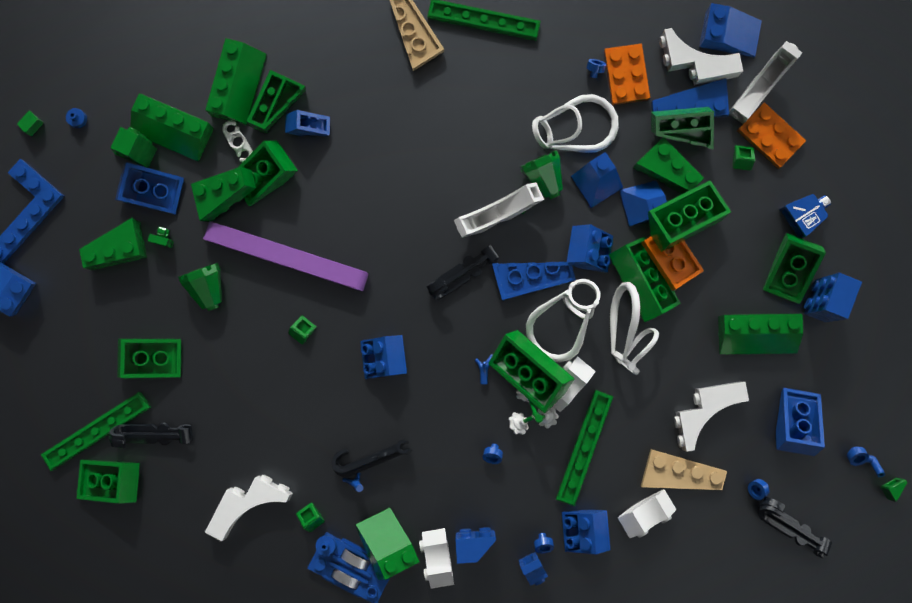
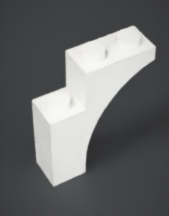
M672 28L664 29L661 37H659L660 47L663 48L665 54L663 55V63L667 66L668 72L690 68L689 77L693 80L694 85L710 83L724 78H736L743 72L740 53L731 55L702 53L685 44Z
M786 41L775 52L730 109L729 114L742 124L750 118L776 83L802 54L795 44Z
M536 182L526 184L494 203L458 217L454 222L462 238L485 232L500 222L511 220L540 203L544 198Z
M734 382L695 389L693 400L695 405H698V408L675 412L674 424L679 429L680 436H677L679 447H682V450L686 452L695 450V444L701 429L715 413L727 406L749 401L746 382Z
M266 475L255 477L246 495L244 490L238 487H231L226 490L205 533L223 541L228 537L237 520L250 508L267 502H287L293 493L289 491V487L273 483V479Z

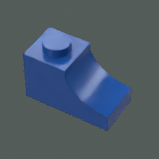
M300 110L286 114L285 133L297 136H329L330 117Z
M536 552L518 560L520 568L530 586L533 584L537 586L548 577Z

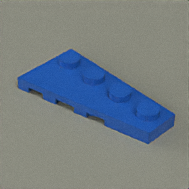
M726 78L651 102L652 112L709 107L714 111V117L729 116Z
M567 262L492 263L502 301L576 281L572 265Z

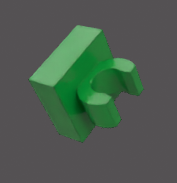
M163 227L158 228L157 235L150 234L148 238L149 242L172 248L174 241L168 239L170 230Z

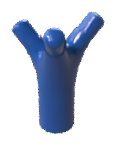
M492 354L483 363L478 358L475 359L480 369V384H488V363L493 356Z
M357 473L356 478L353 480L342 479L343 482L350 484L355 491L361 492L363 490V486L360 483L361 473Z

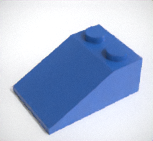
M711 3L705 12L699 47L732 54L740 53V55L754 58L756 56L762 20L730 6Z
M126 162L123 165L115 200L176 214L184 178Z
M1 262L0 311L12 317L17 315L37 283Z
M783 388L776 426V449L815 456L825 448L821 394Z

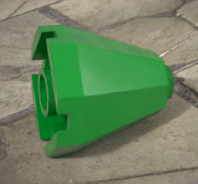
M557 150L520 166L523 175L531 183H537L544 198L549 196V199H553L560 195L559 192L563 190L560 156Z
M218 263L178 277L181 285L201 309L207 308L210 311L219 307L218 304L222 302L221 272Z

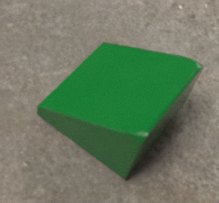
M30 110L17 123L31 137L44 124Z
M735 145L733 168L751 170L755 163L754 147Z
M301 315L290 327L288 334L303 345L317 326Z
M895 478L883 484L881 489L888 500L896 502L908 482L905 479Z
M312 502L296 513L303 529L308 532H312L325 522Z

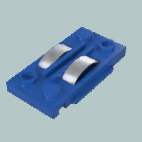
M326 532L325 535H330L336 540L337 546L335 551L328 556H322L316 550L307 569L321 575L323 579L357 597H362L371 603H378L390 578L378 580L364 548L345 538L341 540Z

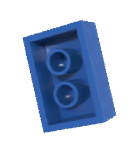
M842 273L818 278L811 286L812 294L805 302L804 308L806 310L804 314L825 323L848 319L862 281Z

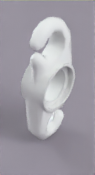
M232 120L225 122L222 132L229 145L235 150L236 155L240 157L243 151H247L250 155L253 150L245 136L240 132L239 127L236 126L233 132L227 131V127L229 125L236 126V122ZM236 137H241L243 143L238 147L234 146L233 140ZM240 158L239 160L243 162L246 158Z

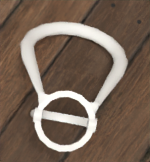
M591 94L580 95L563 106L554 109L547 115L536 117L532 122V129L536 141L543 149L550 148L581 153H595L607 148L614 141L619 129V123L614 107L605 98ZM583 102H594L607 110L611 118V129L603 142L596 145H555L574 140L582 130V118L579 110L574 106ZM568 109H572L576 114L578 122L576 132L568 138L553 141V134L547 120ZM538 122L543 125L546 131L547 143L542 140L539 134Z
M579 279L572 282L568 286V290L537 307L529 315L526 323L527 338L555 362L560 363L571 360L579 353L582 347L588 321L593 317L594 309L600 300L599 288L590 280ZM587 284L593 288L596 300L592 305L582 306L574 301L572 290L576 285ZM563 298L567 308L584 320L573 348L565 354L557 355L547 352L537 343L533 325L542 313ZM578 310H582V311H585V312H587V313H586V314H583V313H581V312L578 311Z
M624 282L616 289L610 308L611 354L618 363L622 364L633 374L638 375L640 371L636 367V363L656 344L659 332L655 328H647L634 339L640 319V299L636 287L631 282ZM628 290L632 300V318L624 353L620 354L618 351H615L618 307L623 293ZM654 333L650 343L630 362L627 356L645 335Z

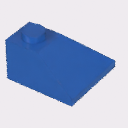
M606 152L587 163L571 176L591 208L623 189L617 169Z
M657 181L619 190L629 227L649 222L648 211L667 202L666 196Z

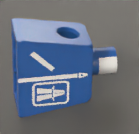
M814 194L787 204L779 210L799 238H803L809 235L828 217L825 208L831 205V201L825 195L817 199Z

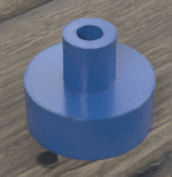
M589 59L586 68L591 71L590 77L597 78L598 73H604L607 64L597 59Z
M72 108L66 114V121L74 128H82L87 123V115L78 108Z
M492 444L491 447L484 449L483 460L490 464H499L502 461L503 452L498 449L499 446L497 444Z
M755 479L749 483L748 492L754 499L762 500L769 495V486L762 479Z
M546 533L538 534L539 539L534 541L535 552L543 554L553 551V539L546 537Z
M324 535L316 542V550L322 556L332 554L337 546L336 540L330 535Z

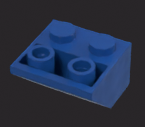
M591 224L572 226L567 263L581 269L608 272L613 236Z
M402 335L360 341L365 379L407 374Z
M607 510L562 512L565 552L600 554L611 550Z
M489 527L479 528V531L471 532V529H460L456 533L455 538L457 564L478 562L496 541L495 530H491Z

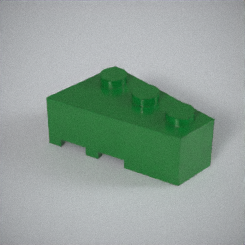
M270 70L246 121L248 126L266 134L306 92V86Z
M709 107L651 112V131L659 137L700 145L714 150V111Z
M120 127L110 148L115 155L146 168H149L157 151V148L152 145L153 141L147 139L146 136L131 127H128V129Z
M664 137L633 167V169L649 175L648 177L664 183V185L681 194L694 189L704 179Z
M238 167L192 183L191 187L199 221H215L216 217L222 212L229 210L231 205L239 202L256 189L252 170Z
M133 218L79 249L82 266L89 270L147 258L140 221Z

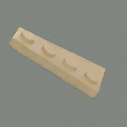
M389 0L413 71L445 52L413 0Z
M650 449L641 487L723 490L727 471Z

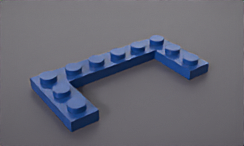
M19 159L8 173L35 197L0 235V262L2 264L13 255L64 198L61 192L22 159Z

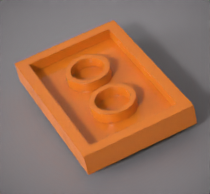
M642 43L605 48L604 57L607 64L606 70L612 105L649 100L650 92Z
M765 102L737 130L778 169L806 142L797 131Z
M652 237L641 242L672 291L704 271L685 241L663 252L660 251Z

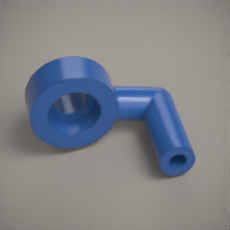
M853 447L846 456L851 465L858 466L867 462L871 464L879 478L885 476V472L877 458L868 455L865 448Z

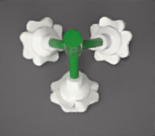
M516 390L517 399L529 402L533 413L528 418L524 417L523 413H512V417H509V428L514 431V434H525L526 430L529 429L528 422L532 420L538 422L540 426H545V428H550L551 425L557 424L555 419H558L559 415L556 413L555 407H552L545 414L540 409L537 412L535 405L520 391Z

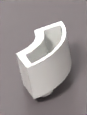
M579 357L573 362L569 360L563 366V369L575 379L567 392L553 405L559 412L569 405L596 372Z
M663 489L636 503L622 513L618 519L629 538L635 536L641 538L648 534V530L660 522L665 523L672 519L671 515L676 511V508Z
M445 528L422 532L423 540L419 541L420 551L425 553L427 569H424L425 581H429L431 589L454 585Z

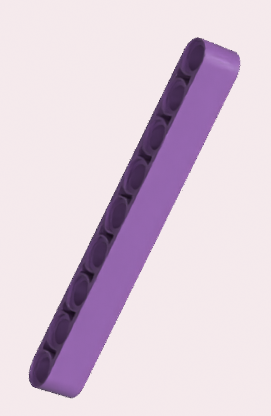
M209 221L203 240L359 291L364 290L369 275L365 271Z

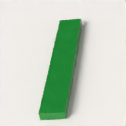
M431 0L427 18L535 41H537L541 22L540 20L441 0Z
M594 390L556 500L575 506L614 396Z
M138 392L42 453L41 456L50 471H53L108 436L110 429L113 427L127 424L151 407L142 392Z

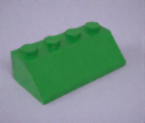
M225 38L205 109L210 116L247 125L246 121L252 110L267 56L266 53L246 43Z
M141 93L138 94L131 109V128L139 131L140 134L146 136L153 143L199 162L214 130L208 122Z
M710 180L648 211L651 237L660 251L663 252L721 222L731 211Z
M644 236L615 250L609 256L620 275L621 281L623 283L631 282L636 287L640 299V316L644 322H647L681 303L675 291L671 290L641 242L646 240Z
M803 314L718 316L719 354L798 353L803 336Z
M518 330L504 335L488 363L544 414L567 392L575 379Z

